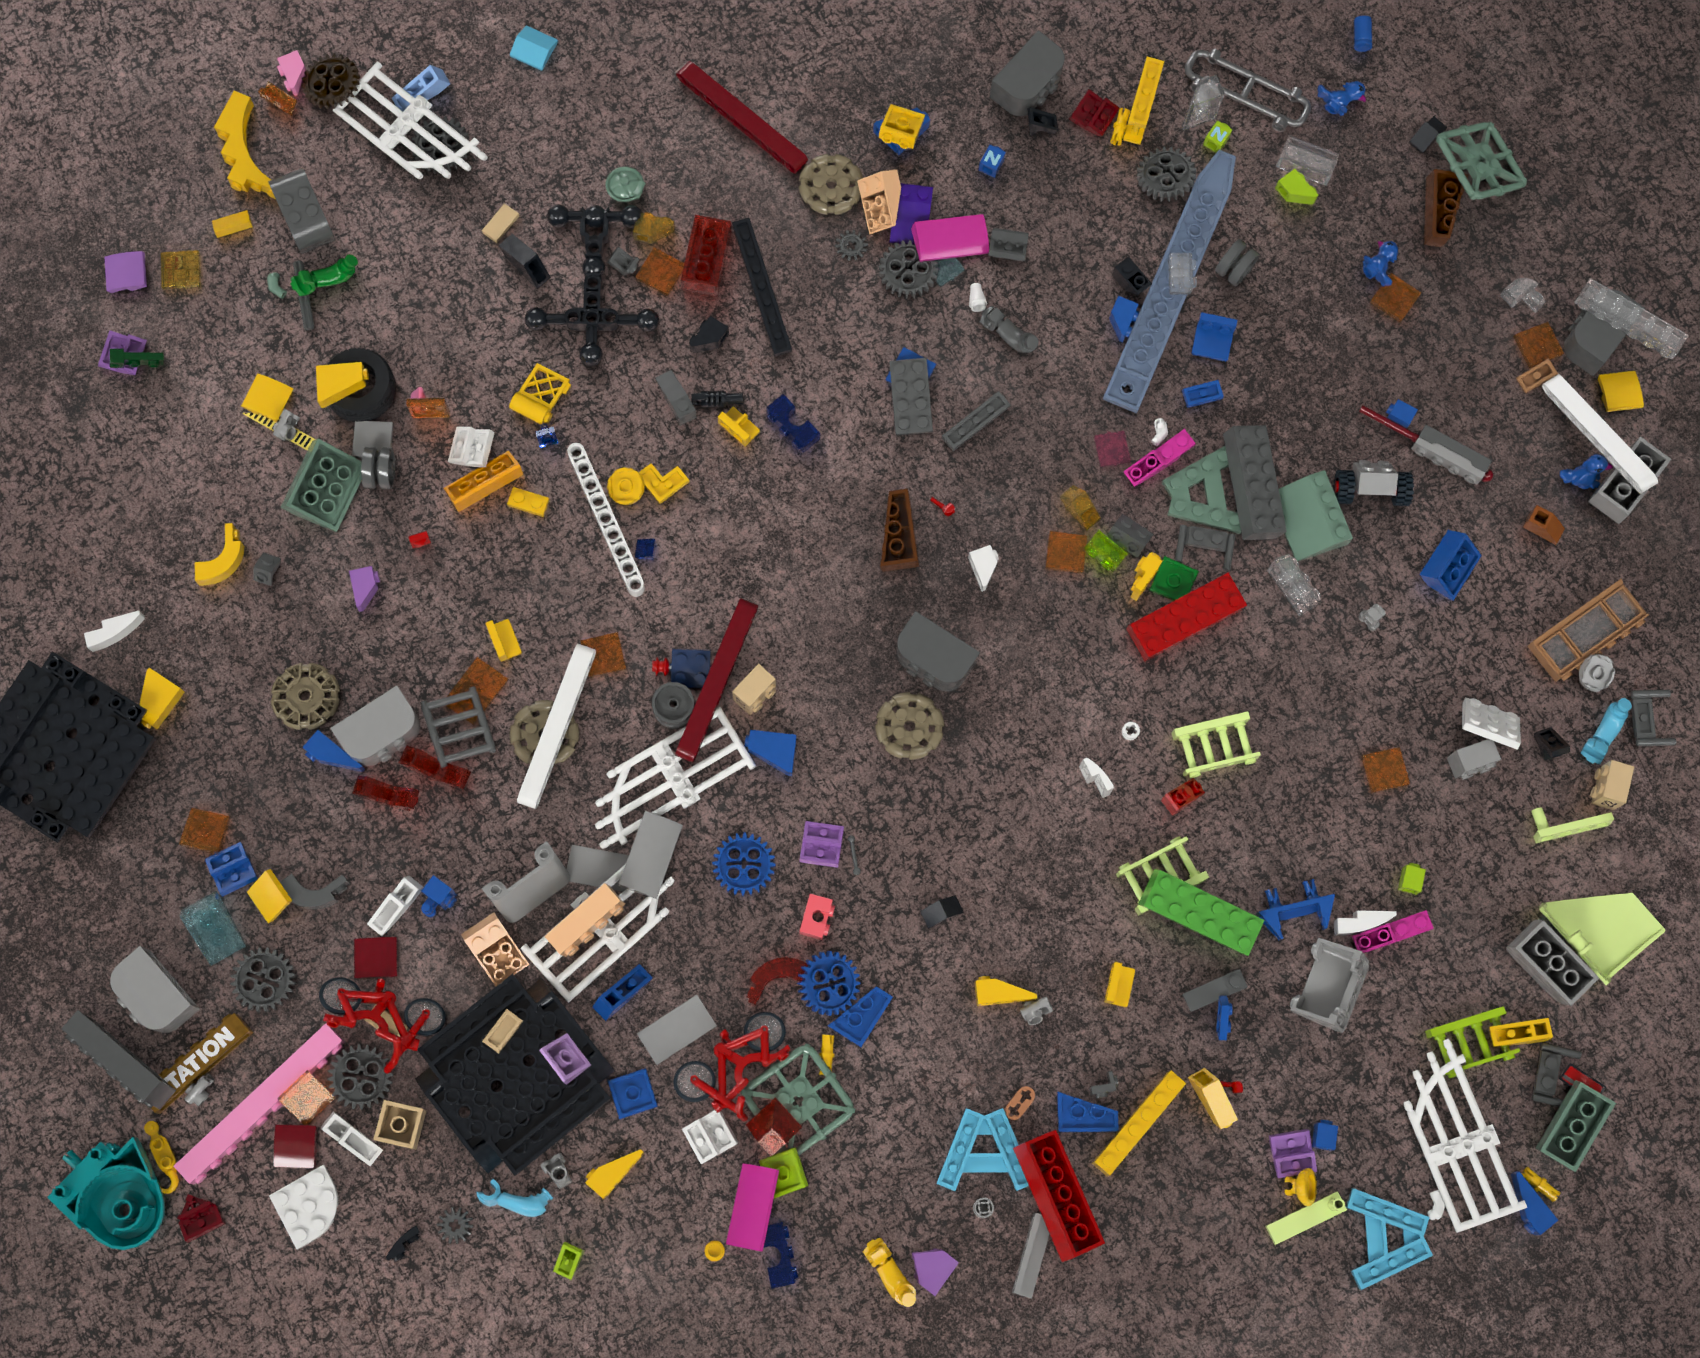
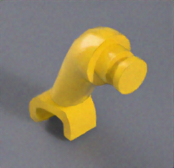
M878 1238L868 1242L863 1253L872 1267L879 1265L876 1269L888 1293L899 1304L906 1307L913 1306L916 1301V1290L900 1271L892 1257L889 1258L892 1253L883 1239Z

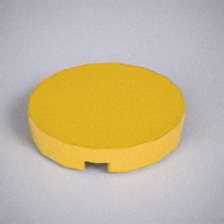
M619 468L608 479V494L618 504H634L644 493L645 484L643 477L632 468Z

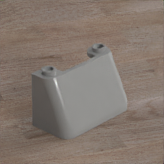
M547 841L540 845L534 853L539 866L507 889L502 882L492 881L482 888L507 922L514 923L519 921L564 888L570 881L569 872Z
M1318 938L1311 948V954H1313L1315 959L1302 995L1298 994L1291 999L1290 1010L1299 1016L1343 1033L1367 975L1369 960L1362 951Z

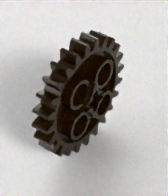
M333 53L330 58L326 54L325 59L321 56L319 57V62L313 60L314 66L308 65L310 70L304 72L306 77L302 78L304 83L301 86L304 89L303 93L314 106L318 105L320 109L325 106L328 110L330 105H332L336 109V104L339 103L342 107V101L349 102V96L354 98L352 92L358 91L356 86L360 85L358 81L360 75L356 65L348 57L344 58L342 54L337 57Z

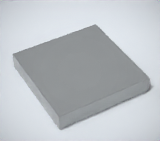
M355 421L352 457L362 459L365 447H376L378 452L383 447L392 448L393 422Z

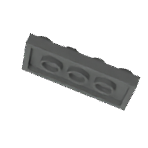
M927 358L889 361L896 436L932 433Z

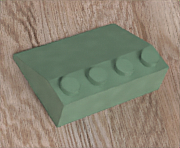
M319 438L313 440L280 508L302 519L337 532L362 480V461Z
M1325 470L1308 475L1279 489L1287 530L1284 534L1296 562L1346 546L1353 539Z

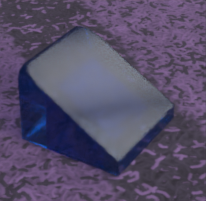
M652 538L637 539L635 558L654 560L656 540Z

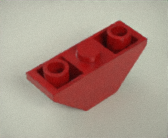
M1192 778L1168 792L1161 801L1173 816L1201 797L1205 792L1201 784Z

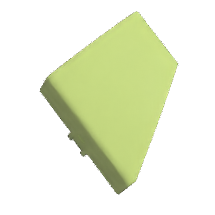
M1633 893L1544 902L1539 906V910L1605 985L1611 982L1612 976L1665 932V928Z

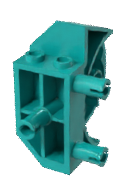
M132 1137L122 1148L116 1143L100 1141L95 1148L91 1149L92 1151L88 1152V1155L83 1160L73 1150L68 1151L66 1154L69 1156L64 1155L62 1159L74 1170L58 1186H55L56 1189L53 1188L52 1193L47 1198L79 1229L86 1230L98 1242L109 1248L128 1250L140 1247L150 1241L163 1222L165 1201L157 1177L139 1138ZM126 1205H129L130 1211L126 1216L123 1209Z

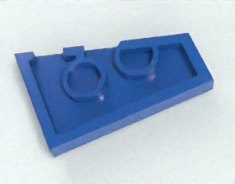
M876 986L840 1017L830 1023L828 1027L861 1048L893 997Z
M1057 1092L1058 1132L1119 1131L1118 1111Z

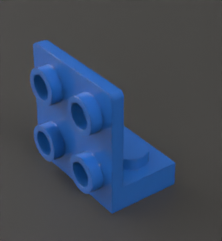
M1201 312L1197 321L1192 355L1227 362L1233 333L1238 320Z

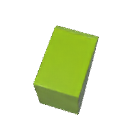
M564 1242L553 1272L572 1280L585 1250Z

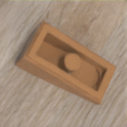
M1548 358L1516 377V380L1526 394L1558 375V372Z

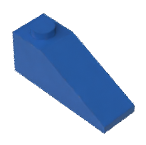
M319 730L302 747L306 751L304 755L313 762L317 760L322 764L359 772L365 770L360 763L353 760L344 750Z
M640 964L599 996L593 1005L594 1010L607 1021L653 978Z
M1520 1171L1511 1173L1518 1202L1525 1200L1527 1208L1520 1210L1521 1219L1525 1223L1524 1228L1531 1235L1534 1234V1236L1543 1234L1558 1219Z

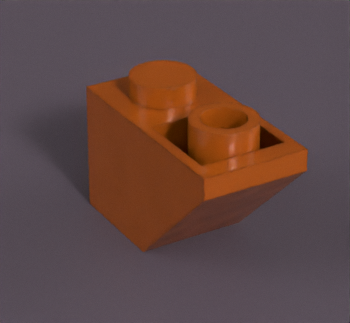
M1538 505L1530 511L1523 525V528L1555 545L1565 530L1564 526L1552 512Z

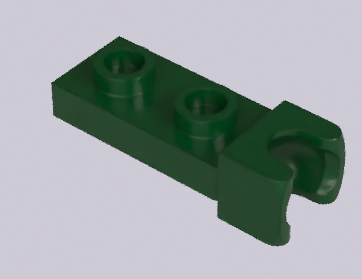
M110 349V368H124V365L134 368L140 367V365H148V367L157 368L163 365L164 353L124 352V349Z

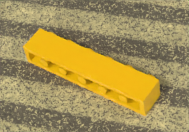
M1172 1070L1168 1071L1092 1164L1106 1176H1110L1186 1083Z

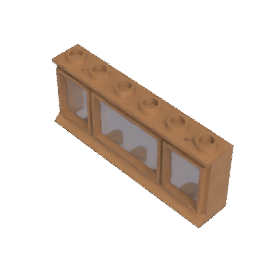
M1621 578L1536 638L1527 647L1555 682L1560 679L1565 681L1573 675L1571 673L1572 670L1575 668L1578 671L1580 670L1582 663L1590 655L1602 654L1600 650L1604 647L1607 650L1617 643L1615 640L1618 637L1624 639L1632 633L1630 631L1632 627L1635 626L1637 629L1646 623L1644 619L1649 614L1645 612L1625 587Z

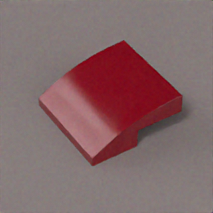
M1088 89L1072 112L1069 120L1088 132L1102 137L1120 108L1108 98L1102 99Z
M396 937L354 939V979L397 977Z
M275 1124L274 1168L315 1169L317 1126Z

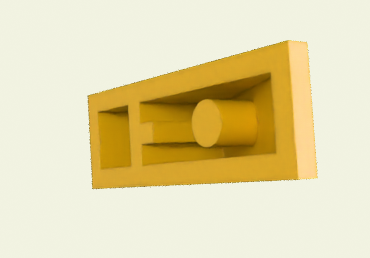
M990 976L978 977L979 980L974 982L977 1006L1033 1001L1037 999V994L998 979H990Z
M1549 1018L1489 1027L1493 1047L1531 1044L1549 1041L1553 1038Z
M640 1149L602 1165L596 1170L593 1168L587 1174L586 1178L588 1180L585 1183L605 1200L643 1156L644 1152Z

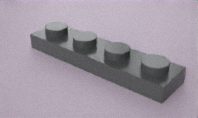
M998 391L944 433L942 439L954 452L1010 408L1011 404Z

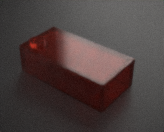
M695 215L681 276V290L718 296L732 232L731 221Z

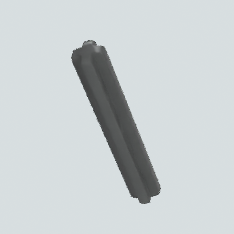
M295 261L293 263L295 276L299 275V271L305 270L302 261ZM298 295L304 329L306 331L313 330L314 321L309 295Z

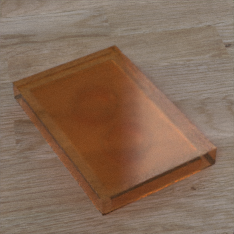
M477 657L448 696L469 691V688L475 686L485 712L508 682V678ZM472 698L445 705L456 714L474 709ZM474 716L465 720L474 726L478 721V717Z

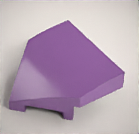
M933 1248V1250L924 1252H912L915 1266L914 1278L917 1279L918 1284L936 1296L959 1262L942 1249Z

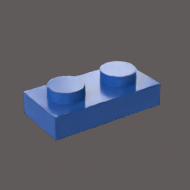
M1219 380L1182 390L1187 408L1224 398Z
M1219 996L1216 1033L1219 1040H1227V1033L1231 1032L1229 1015H1232L1233 1009L1232 1003H1229L1227 996Z

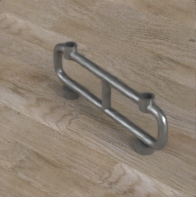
M1212 49L1211 52L1196 50L1190 55L1184 69L1187 77L1193 80L1190 88L1195 93L1201 94L1206 87L1273 118L1272 128L1278 132H1284L1287 125L1299 127L1307 120L1311 111V103L1301 95L1302 90L1300 88L1293 87L1292 90L1278 85L1221 58V52L1217 49ZM1204 57L1211 64L1221 65L1248 78L1242 93L1233 92L1195 74L1192 71V67L1196 59ZM1257 82L1288 97L1291 102L1303 104L1304 110L1299 119L1293 120L1248 99L1247 97L1254 83Z

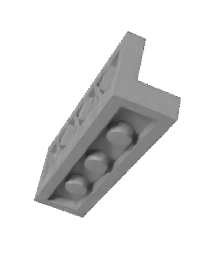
M1033 1213L1012 1293L1031 1299L1050 1234L1042 1214Z

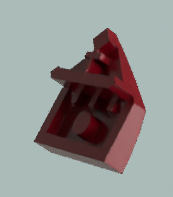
M189 1194L185 1199L186 1203L181 1215L177 1217L180 1220L179 1226L187 1243L225 1225L216 1204Z

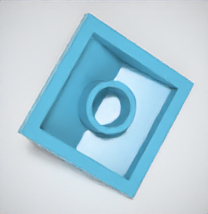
M526 25L516 36L510 57L542 71L558 40Z

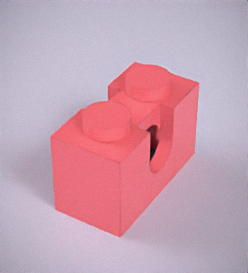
M814 894L809 895L800 928L801 935L820 940L823 939V935H828L830 924H827L829 916L833 917L835 906L832 905V899ZM815 913H821L824 919L821 922H816L812 916Z

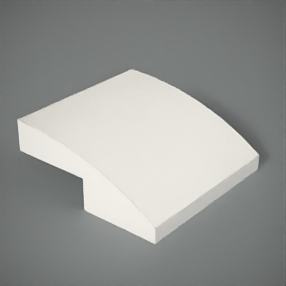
M456 427L448 462L464 466L486 467L495 432L490 429L475 430L472 427Z
M1084 758L1079 768L1086 783L1089 784L1094 781L1102 798L1109 796L1114 789L1112 782L1097 764L1088 758Z
M714 1110L682 1128L700 1164L709 1161L739 1143L722 1111L716 1113Z

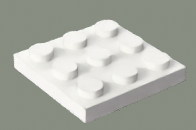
M1465 697L1462 703V729L1518 750L1521 744L1520 717L1512 712L1501 711L1496 706L1482 704L1477 699Z

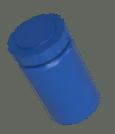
M1358 16L1354 19V49L1358 52H1366L1372 49V18L1369 16Z

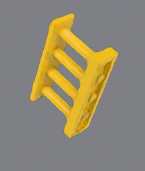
M1146 57L1123 141L1141 145L1164 65L1162 60Z

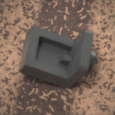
M617 247L607 263L625 276L629 273L632 274L637 269L638 265L636 263L639 258H633L623 249Z
M263 552L253 567V580L271 586L273 575L281 564V558Z
M1108 1071L1106 1073L1108 1084L1089 1087L1090 1096L1096 1095V1098L1108 1097L1107 1093L1116 1091V1087H1118L1117 1075H1113V1071Z

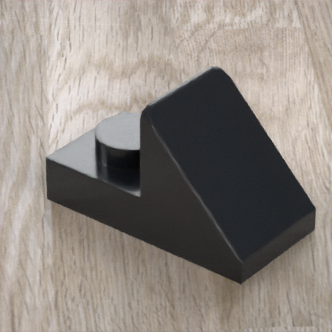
M1031 107L1027 108L1030 136L1039 131L1051 134L1058 132L1057 116L1055 114Z
M1433 116L1420 127L1409 143L1423 154L1436 141L1437 135L1446 131L1447 126Z
M1552 727L1534 733L1544 760L1559 757L1570 752V745Z

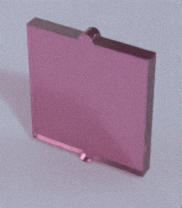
M1109 431L1107 434L1094 436L1100 467L1112 465L1116 467L1118 464L1131 462L1124 431L1113 433Z

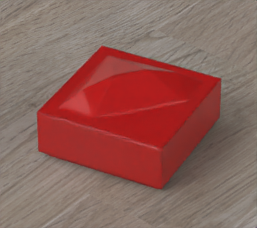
M427 531L408 537L412 548H420L431 543Z

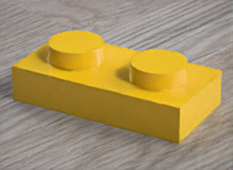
M513 487L507 505L544 517L549 498Z

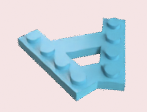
M1003 1108L985 1116L970 1109H965L936 1184L956 1191L962 1173L1008 1172L1016 1191L1029 1186L1013 1150L1019 1144ZM977 1135H992L1000 1153L970 1152Z
M1351 1189L1346 1208L1365 1215L1368 1263L1351 1270L1360 1290L1433 1256L1424 1238L1430 1217L1357 1189ZM1386 1223L1403 1229L1404 1245L1389 1253Z

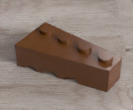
M1434 169L1426 177L1424 245L1442 247L1451 237L1456 213L1460 206V199L1464 193V188L1455 172Z
M908 488L889 491L880 564L882 572L920 567Z

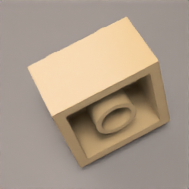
M758 664L732 691L733 701L749 715L753 712L757 713L763 706L762 702L766 698L770 699L776 693V679Z
M1611 760L1598 768L1594 777L1596 785L1593 786L1590 797H1592L1591 804L1611 810L1626 804L1634 766Z
M384 1100L373 1140L417 1150L427 1110Z

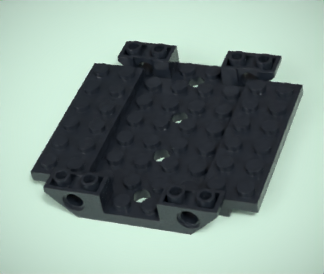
M53 651L42 667L28 660L0 701V806L26 821L28 825L57 843L60 842L69 827L90 838L156 740V738L137 727L147 710ZM94 696H98L99 703L92 706L91 699ZM77 729L76 737L69 738L70 730ZM54 761L55 768L52 771H47V764ZM31 794L33 800L30 804L26 805L24 799L27 795Z
M511 974L417 1049L428 1063L429 1068L415 1078L416 1082L469 1153L487 1173H490L504 1162L513 1175L517 1176L611 1099L600 1083L615 1072V1070L542 978L525 990L514 974ZM508 1009L523 1020V1023L498 1054L482 1041L505 1010ZM561 1029L566 1031L591 1064L590 1067L567 1085L539 1051L556 1040V1032ZM527 1055H532L535 1058L532 1066H525L524 1058ZM495 1081H501L503 1084L502 1090L499 1092L492 1090V1084ZM464 1106L470 1108V1115L467 1118H462L459 1114L460 1109Z

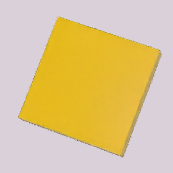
M271 869L266 870L247 891L267 923L273 922L292 901Z

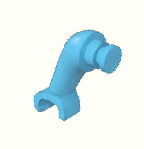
M1621 698L1618 702H1613L1609 705L1593 738H1589L1582 748L1581 754L1586 757L1587 761L1592 764L1594 762L1599 765L1601 764L1603 758L1608 753V746L1622 729L1628 717V711L1632 708L1629 700Z
M494 1179L490 1181L491 1186L496 1190L494 1194L487 1196L483 1192H476L479 1201L486 1206L491 1207L498 1204L503 1208L527 1217L542 1215L546 1211L547 1201L553 1199L551 1194L544 1188L541 1189V1194L537 1193L535 1196L530 1195L529 1197L517 1196L506 1192L501 1193L500 1186Z

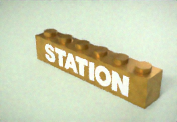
M233 1013L232 1015L228 1014L221 1020V1025L210 1029L206 1033V1038L201 1042H195L190 1047L191 1051L186 1055L182 1054L179 1056L170 1069L166 1068L159 1074L176 1091L161 1109L153 1106L151 1109L154 1113L161 1114L184 1094L192 1083L195 1084L202 1075L208 1073L254 1033L238 1014Z

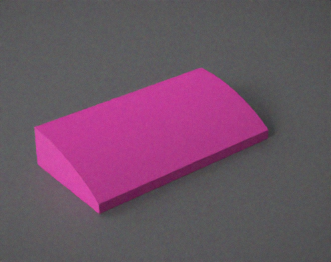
M983 214L914 222L911 228L920 262L989 254L988 233Z
M742 1164L726 1241L727 1245L763 1252L779 1170Z

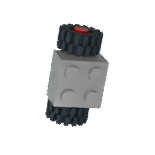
M1359 460V462H1353L1352 470L1336 471L1333 489L1339 504H1352L1355 496L1354 492L1356 491L1358 494L1391 495L1393 505L1410 506L1413 500L1412 494H1414V478L1411 472H1397L1388 461L1370 463L1368 460Z

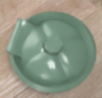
M627 166L612 170L605 182L608 194L620 202L638 200L646 185L642 175L636 169Z

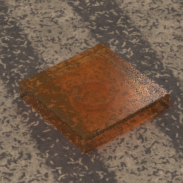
M654 247L637 273L636 280L668 296L686 268V264Z
M1390 273L1388 277L1393 281L1392 285L1381 286L1370 303L1398 322H1401L1421 292Z
M1548 322L1513 336L1529 369L1548 358L1551 361L1564 354Z
M445 398L406 399V405L412 418L450 417V410Z
M1050 531L1045 569L1083 573L1087 536Z
M618 632L580 640L581 645L596 650V655L588 674L589 678L626 670Z
M1400 747L1361 756L1371 793L1410 784Z
M191 808L179 845L218 854L230 817Z
M307 1070L277 1099L303 1125H307L335 1099V1096H332V1093Z

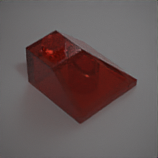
M776 1097L746 1124L757 1142L771 1157L802 1128Z

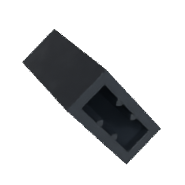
M511 234L499 244L504 256L536 289L551 278L538 254L515 235Z

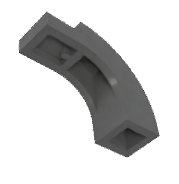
M292 873L280 881L292 899L291 902L293 904L311 910L324 909L336 904L339 901L334 895L342 894L350 884L344 875L339 876L326 887L319 890L304 888Z

